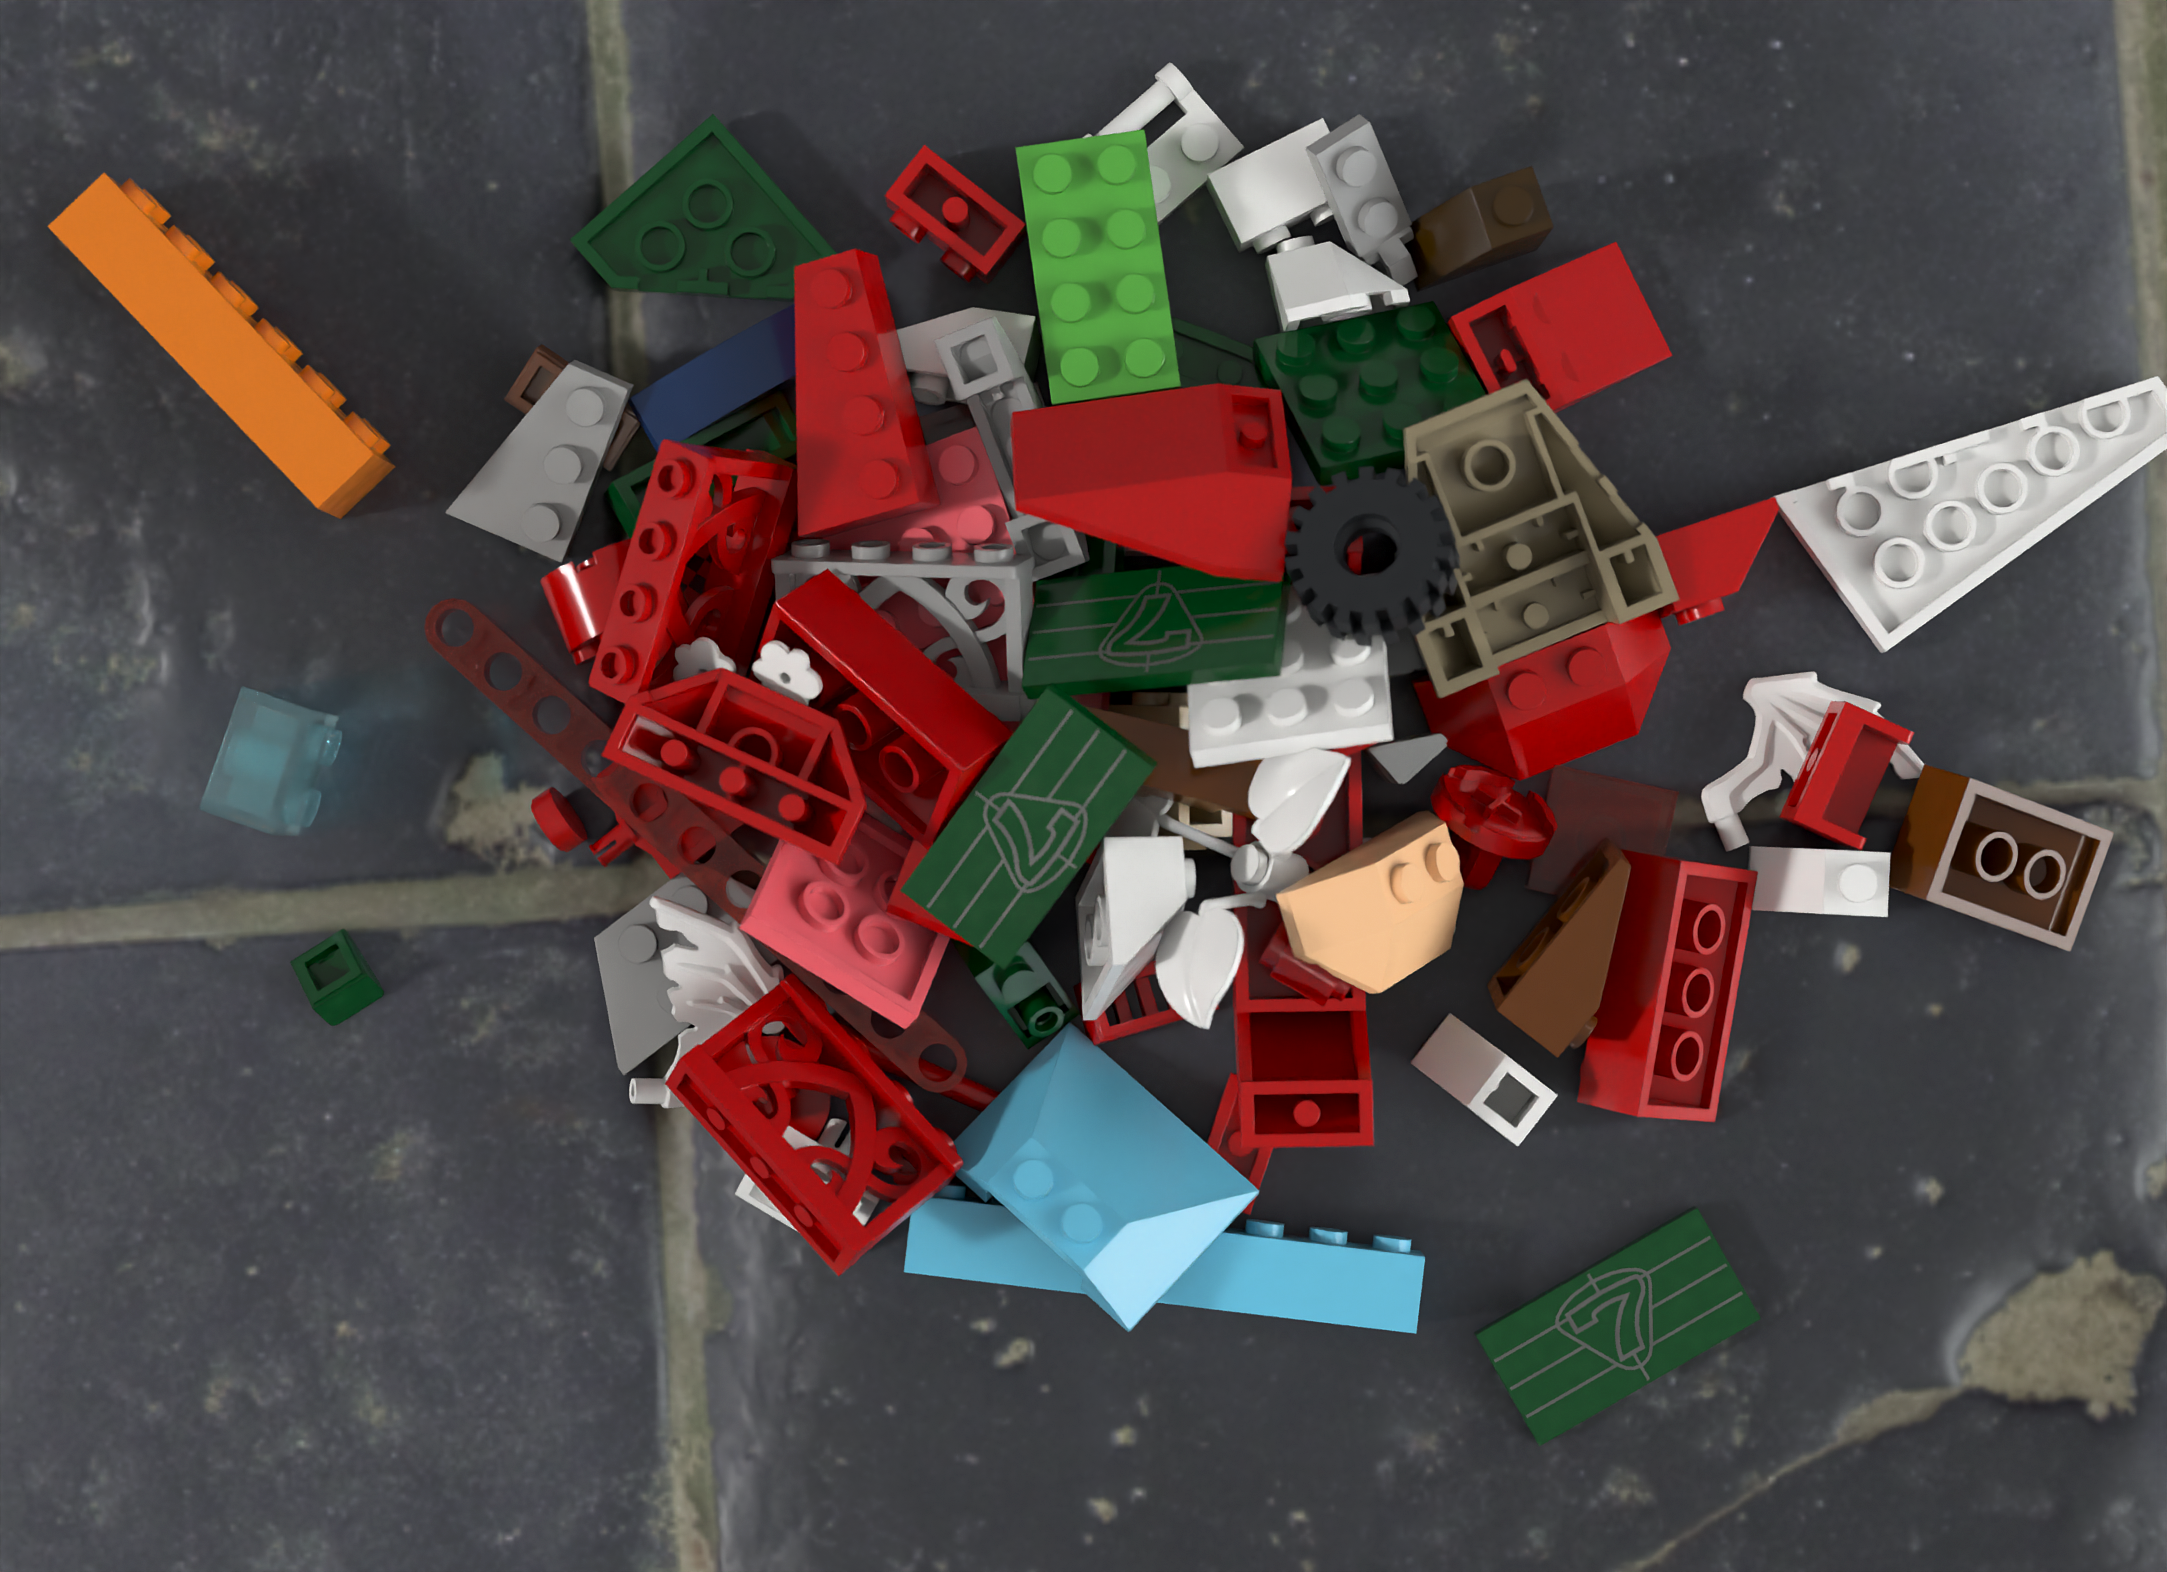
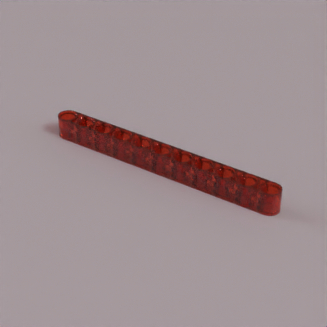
M455 598L440 601L432 607L426 617L424 630L427 640L434 650L741 925L748 907L734 902L728 889L729 881L736 872L741 870L753 871L762 879L767 865L696 801L619 764L616 770L607 777H598L591 773L585 761L586 752L594 742L599 740L608 741L614 727L482 608L472 602ZM463 610L473 620V635L464 645L453 647L443 638L442 624L450 613ZM510 653L516 656L521 663L523 670L522 678L512 689L502 691L491 681L489 674L490 666L498 656ZM557 696L568 704L571 718L568 726L563 731L550 734L543 730L539 724L537 717L538 709L546 699ZM647 783H653L661 787L666 793L668 800L666 811L660 818L654 821L645 820L640 817L633 805L634 794L637 789ZM695 826L704 827L709 830L716 842L714 855L709 861L702 864L693 863L688 860L681 849L683 835L687 830ZM759 941L916 1084L927 1091L943 1092L951 1090L960 1083L966 1072L967 1065L965 1047L958 1037L926 1008L922 1006L918 1017L906 1030L904 1029L896 1035H885L879 1032L873 1025L871 1018L873 1010L846 993L836 992L822 978ZM936 1043L944 1044L951 1048L957 1059L953 1072L942 1078H933L925 1074L919 1062L922 1051L929 1045Z

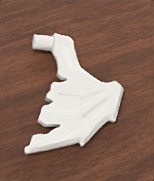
M1815 672L1750 679L1744 689L1743 699L1754 709L1756 718L1748 755L1735 768L1708 784L1701 794L1708 822L1715 824L1726 852L1749 843L1738 812L1757 795L1767 790L1779 788L1782 780L1781 770L1789 774L1795 782L1831 701H1847L1879 717H1882L1877 712L1881 704L1871 699L1846 693L1819 683ZM1897 744L1889 762L1894 773L1900 779L1919 778L1924 763L1908 745Z
M652 896L649 902L650 906L655 908L658 925L668 931L683 933L691 943L696 945L695 947H688L674 943L661 951L664 974L670 980H674L679 984L678 987H671L667 990L668 997L673 1004L671 1013L677 1022H689L695 1027L685 1029L678 1035L679 1045L677 1054L666 1075L663 1078H632L629 1086V1097L632 1104H661L663 1108L685 1107L665 1084L678 1060L697 1044L701 1045L776 987L784 979L781 965L770 966L765 961L748 934L739 928L741 924L737 919H733L730 924H727L720 919L658 896ZM781 1021L770 1022L763 1027L762 1033H766L769 1036H777L787 1027Z

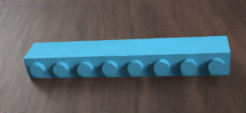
M949 1183L910 1216L904 1272L1086 1294L1081 1290L1082 1276L994 1196L985 1202L981 1198L966 1196V1185ZM1246 1219L1245 1230L1226 1228L1157 1302L1416 1334L1425 1256L1419 1250H1410L1412 1239L1405 1237L1374 1234L1372 1245L1347 1242L1348 1231L1310 1227L1309 1237L1283 1234V1223Z

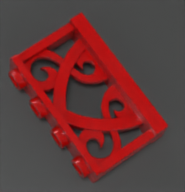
M664 439L661 442L590 674L589 685L592 688L626 704L631 695L647 690L652 691L673 683L675 680L671 677L675 667L679 664L675 658L676 649L682 644L691 645L696 639L701 637L714 641L719 647L720 652L733 660L736 665V674L746 677L775 584V573L771 571V559L784 554L798 510L797 465L763 450L747 448L746 451L686 444ZM732 475H738L734 491L732 492ZM712 479H713V481H714V500H713V501H712L711 496H710L709 493H708V492H709V489H710V485H711ZM706 542H709L712 562L703 592L691 604L683 616L677 593L686 563ZM663 658L660 664L655 668L656 662Z
M792 973L701 1045L697 1044L678 1060L665 1083L838 1277L937 1192L946 1187L964 1165L963 1159L957 1154V1149L952 1139L943 1130L933 1127L915 1108L913 1099L906 1088L899 1082L890 1080L874 1063L864 1042L855 1034L846 1032L828 1012L826 1003L821 995L814 988L803 985ZM781 1021L804 1047L800 1049L789 1047L784 1040L783 1033L775 1046L777 1061H769L762 1046V1030L770 1022ZM745 1040L746 1050L752 1064L724 1072L716 1061ZM785 1088L813 1090L845 1100L850 1123L849 1157L838 1150L824 1146H805L795 1150L787 1142L783 1135L789 1125L791 1106ZM763 1089L768 1090L775 1107V1117L767 1119L753 1104V1102L767 1104L769 1100ZM895 1146L918 1171L915 1182L909 1185L896 1186L888 1184L871 1174L873 1167L884 1173H895L903 1168L904 1165H899L891 1160L889 1148ZM814 1163L827 1164L845 1176L843 1179L837 1172L830 1169L827 1172L829 1183L825 1184L810 1166ZM865 1190L879 1199L893 1203L865 1227L853 1215Z

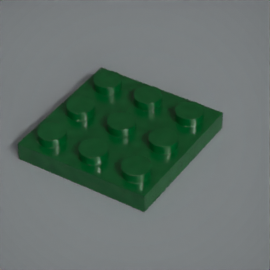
M1434 301L1254 339L1253 359L1268 388L1281 390L1285 421L1320 486L1334 484L1331 476L1345 471L1348 480L1360 478L1359 467L1373 466L1376 474L1385 473L1387 467L1395 470L1405 468L1403 428L1486 395Z

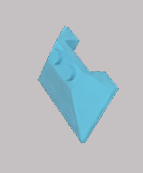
M1071 1022L1055 1036L954 1141L957 1154L964 1161V1165L957 1172L956 1176L983 1201L987 1202L994 1196L1082 1276L1081 1290L1127 1332L1132 1330L1259 1194V1190L1097 1045L1094 1046L1093 1042Z

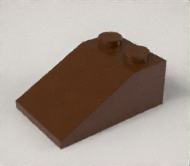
M1924 764L1890 857L1889 887L2071 952L2114 832L1970 777Z
M1606 837L1487 983L1496 1010L1557 1058L1568 1045L1573 1049L1578 1048L1589 1037L1598 1022L1594 1013L1600 1006L1631 870V865L1619 846L1609 837Z

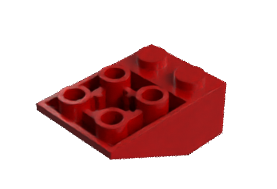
M1617 242L1502 291L1452 316L1446 323L1486 395L1527 379L1554 413L1566 409L1672 356Z

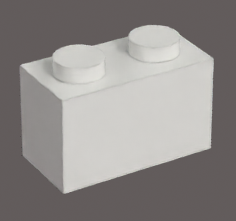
M1323 118L1207 175L1206 186L1239 253L1254 246L1257 254L1267 252L1275 248L1276 244L1292 238L1288 229L1311 218L1314 226H1319L1334 219L1305 150L1306 147L1330 133Z

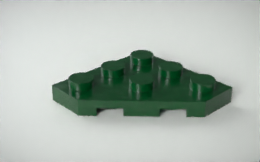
M714 114L707 118L570 239L571 243L614 291L782 302L795 301V266L837 254Z

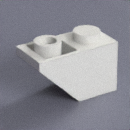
M1451 1013L1447 1014L1410 1062L1516 1146L1520 1145L1558 1096Z

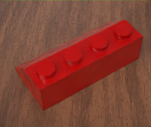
M826 569L774 602L754 663L761 658L763 646L773 640L782 642L790 651L800 649L808 655L811 669L818 673L823 684L822 691L815 698L810 699L808 707L841 722L862 791L929 851L1013 733L1002 724L996 715L987 711L960 687L947 672L941 670L915 647L901 631L895 629L862 600L855 590L849 588L829 569ZM752 666L748 679L761 685L763 681L754 675Z
M1621 849L1631 865V870L1600 1006L1594 1013L1598 1022L1588 1037L1585 1058L1580 1068L1581 1081L1577 1102L1636 1117L1715 1122L1758 871Z

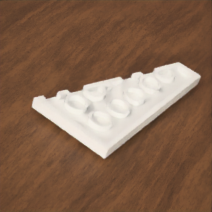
M2158 376L1771 498L1776 497L1779 514L1880 653H1883L2166 450L2167 388Z

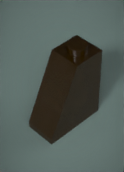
M1532 166L1469 187L1411 222L1412 225L1410 227L1414 238L1404 244V246L1411 255L1418 277L1413 279L1417 292L1528 254L1540 247L1554 226Z

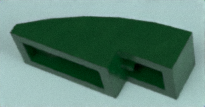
M779 390L680 443L746 451L747 448L763 450L789 461L797 456L796 415L782 391ZM656 459L612 481L604 493L629 538L633 536ZM732 475V492L734 491L738 475ZM713 479L708 492L712 498V501L714 500Z

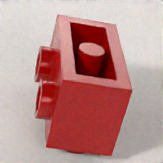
M925 145L884 195L888 208L895 212L889 219L890 223L917 244L924 237H927L945 251L939 259L940 262L967 283H970L977 276L989 285L1027 236L1026 224Z

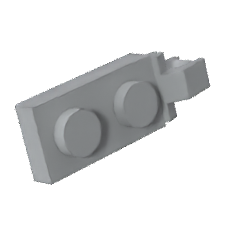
M1359 114L1312 143L1305 150L1347 248L1361 261L1369 266L1374 264L1377 271L1403 286L1418 277L1411 255L1404 246V244L1414 238L1410 227L1412 223L1371 123Z

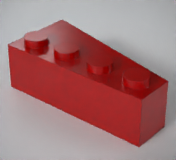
M852 249L795 266L798 537L825 538L941 505L878 255Z

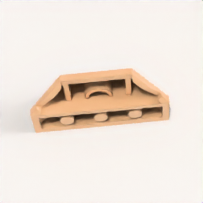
M1422 811L1413 814L1277 893L1276 897L1294 956L1308 964H1318L1333 976L1373 994L1383 992L1451 949L1464 882L1460 872L1459 856L1452 845L1446 822L1429 811Z

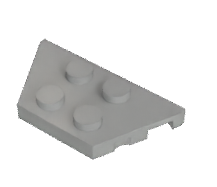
M695 861L674 879L668 881L594 937L617 1065L623 1075L629 1073L692 1025L689 1022H677L671 1013L673 1004L668 997L667 990L671 987H678L679 984L674 980H670L664 974L661 951L674 943L688 947H695L696 945L691 943L683 933L668 931L658 925L655 908H652L649 902L652 896H658L720 919L727 924H730L733 919H737L741 924L756 889L700 861ZM748 934L758 952L769 965L783 956Z

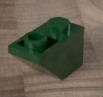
M950 938L976 981L1027 1049L1053 1034L1080 1014L1030 939L1026 941L1012 962L1004 970L975 947Z

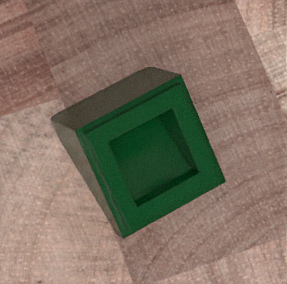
M345 928L290 961L313 1010L331 1026L340 1024L384 995L378 979Z

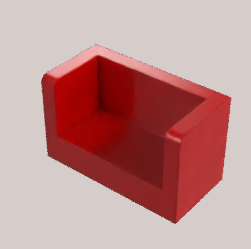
M1831 701L1779 817L1841 846L1862 851L1867 839L1858 835V831L1897 744L1909 745L1914 732L1847 701Z

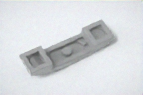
M995 316L934 340L957 401L967 400L1013 520L1006 522L1005 525L1017 554L1034 555L1032 582L1089 561L1085 533L1015 511L1010 426L1012 412L1043 408L1021 359Z

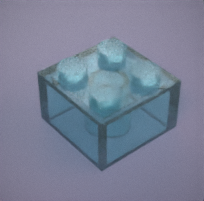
M242 686L199 810L271 835L298 836L300 827H310L317 813L321 792L315 790L314 787L322 765L330 767L338 753L342 740V731L335 729L339 716L268 691Z

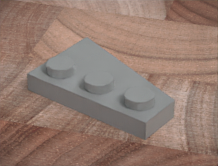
M577 360L570 362L445 513L562 563L565 561L571 551L633 384Z

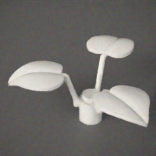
M1311 748L1298 754L1264 758L1256 770L1248 793L1249 808L1258 818L1252 826V833L1259 841L1240 848L1166 815V812L1173 805L1174 801L1154 795L1146 798L1134 796L1104 836L1157 837L1159 826H1162L1171 832L1232 858V877L1238 886L1247 893L1205 900L1200 906L1199 914L1189 911L1177 913L1166 926L1158 944L1156 972L1161 990L1176 1012L1190 1023L1201 1028H1210L1214 1010L1230 986L1240 963L1244 943L1243 930L1235 915L1226 909L1249 905L1261 909L1265 906L1266 899L1278 903L1277 893L1309 875L1306 860L1302 856L1292 853V851L1307 839L1323 816L1351 762L1349 757L1336 752Z

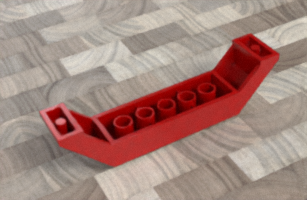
M1320 486L1326 494L1336 488L1335 486ZM1291 487L1287 531H1297L1292 516L1298 505L1308 511L1313 507L1308 493L1315 487ZM1363 536L1353 541L1346 553L1347 566L1357 575H1361ZM1286 548L1285 555L1287 557H1290ZM1361 751L1348 756L1351 762L1332 801L1311 834L1298 848L1292 851V853L1298 854L1306 860L1309 875L1363 844ZM1233 813L1231 845L1240 848L1259 841L1252 833V826L1257 820ZM1231 874V896L1246 894L1247 892L1238 886ZM1266 899V904L1261 909L1251 905L1232 908V913L1238 919L1243 930L1244 939L1240 963L1233 978V1011L1241 1148L1374 1146L1373 1079H1371L1367 1030L1366 991L1351 985L1342 1002L1330 996L1323 1007L1270 977L1272 970L1259 963V960L1283 920L1279 904Z

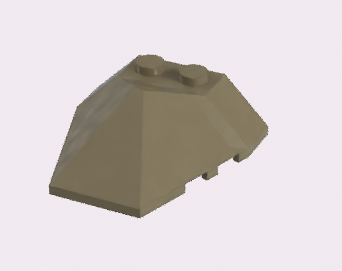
M1527 379L1403 428L1406 484L1409 485L1413 477L1426 485L1430 498L1436 495L1452 528L1460 560V569L1453 570L1458 582L1454 594L1443 593L1442 595L1446 609L1438 619L1427 612L1422 617L1426 629L1414 636L1437 698H1442L1500 674L1498 666L1607 621L1622 624L1680 600L1657 538L1645 523L1637 519L1617 494L1618 490L1593 465L1578 446L1579 442Z

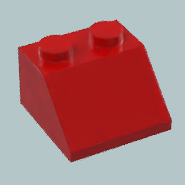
M1776 497L1655 536L1680 599L1657 609L1661 619L1675 614L1678 626L1725 610L1722 598L1739 591L1779 511Z

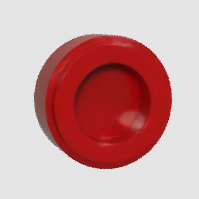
M550 787L532 799L531 810L537 823L547 838L560 851L569 852L587 840V832L581 819L568 800L556 788Z

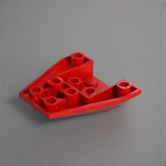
M1217 383L1012 412L1010 426L1015 511L1214 576L1281 582L1284 572L1285 538L1288 530L1292 473L1281 390Z

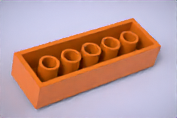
M103 173L47 227L317 509L341 519L395 468L391 461L383 454L391 446L390 443L365 418L361 419L354 411L346 416L339 408L347 400L345 396L321 372L317 373L310 365H307L303 370L295 361L303 355L301 350L277 326L273 327L265 318L261 319L258 323L251 315L259 309L257 304L233 280L229 281L221 272L218 271L214 276L209 273L208 269L215 261L190 235H185L176 225H173L169 230L164 226V223L171 215L146 189L142 190L130 178L121 185L106 173Z

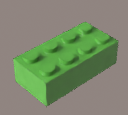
M1145 130L1016 147L1052 406L1180 389L1181 384Z

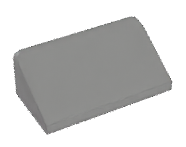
M1421 733L1378 742L1361 750V755L1385 782L1404 785L1447 746L1446 742L1448 740L1442 733Z

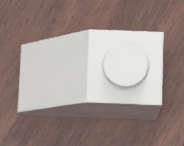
M1749 846L1748 870L1758 871L1752 910L1888 917L1890 852Z

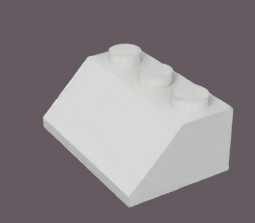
M1182 836L1103 838L1075 897L1083 1020H1096L1155 958L1159 941L1166 926L1177 913L1184 911V904L1187 898L1194 897L1196 886L1195 864L1192 858H1184Z

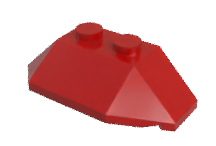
M1656 609L1622 624L1607 621L1498 666L1500 674L1442 698H1437L1428 674L1411 682L1430 733H1442L1448 740L1446 747L1521 781L1638 735L1671 647Z
M723 667L670 683L652 691L647 690L629 696L601 755L679 794L838 866L867 808L846 736L839 720Z

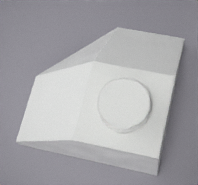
M1313 236L1297 237L1276 244L1277 254L1267 256L1265 262V269L1281 333L1407 307L1410 302L1407 288L1330 241L1315 245Z

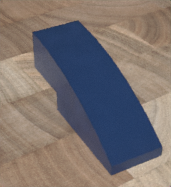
M795 303L734 335L630 397L627 402L657 453L664 439L681 442L761 399L796 383Z

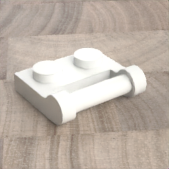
M1170 62L1155 74L1157 79L1155 84L1095 135L1100 136L1140 130L1173 101L1185 113L1179 121L1147 148L1158 226L1206 185L1209 173L1230 164L1244 151V146L1196 93L1178 68ZM1087 133L1083 138L1093 136Z

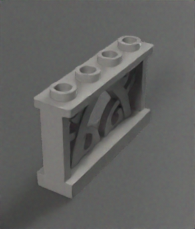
M803 539L791 542L790 550L784 552L783 555L771 559V571L775 573L776 601L826 569H829L849 588L855 590L862 600L874 610L901 590L925 607L950 635L930 645L923 654L936 664L937 658L942 653L958 648L962 655L948 660L954 663L957 668V675L954 681L987 711L996 715L1000 721H1022L1035 705L1037 699H1028L1021 687L1033 612L1032 570L1034 569V555L1014 554L1013 545L1001 543L975 546L974 553H952V545L946 542L918 543L912 546L913 551H891L890 542L870 540L851 544L852 550L830 549L829 540ZM856 575L880 577L862 590ZM932 578H951L945 590ZM975 580L992 582L1001 590L1005 599V610L998 622L982 629H978L972 619L985 612L990 604L991 597L983 603L974 602L969 597V584ZM1006 633L1008 681H1000L996 664L986 642Z

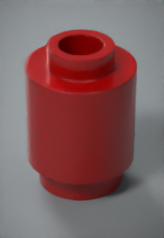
M1284 920L1280 923L1259 960V963L1272 970L1270 977L1323 1007L1330 996L1342 1002L1352 985L1333 976L1318 964H1308L1296 958Z

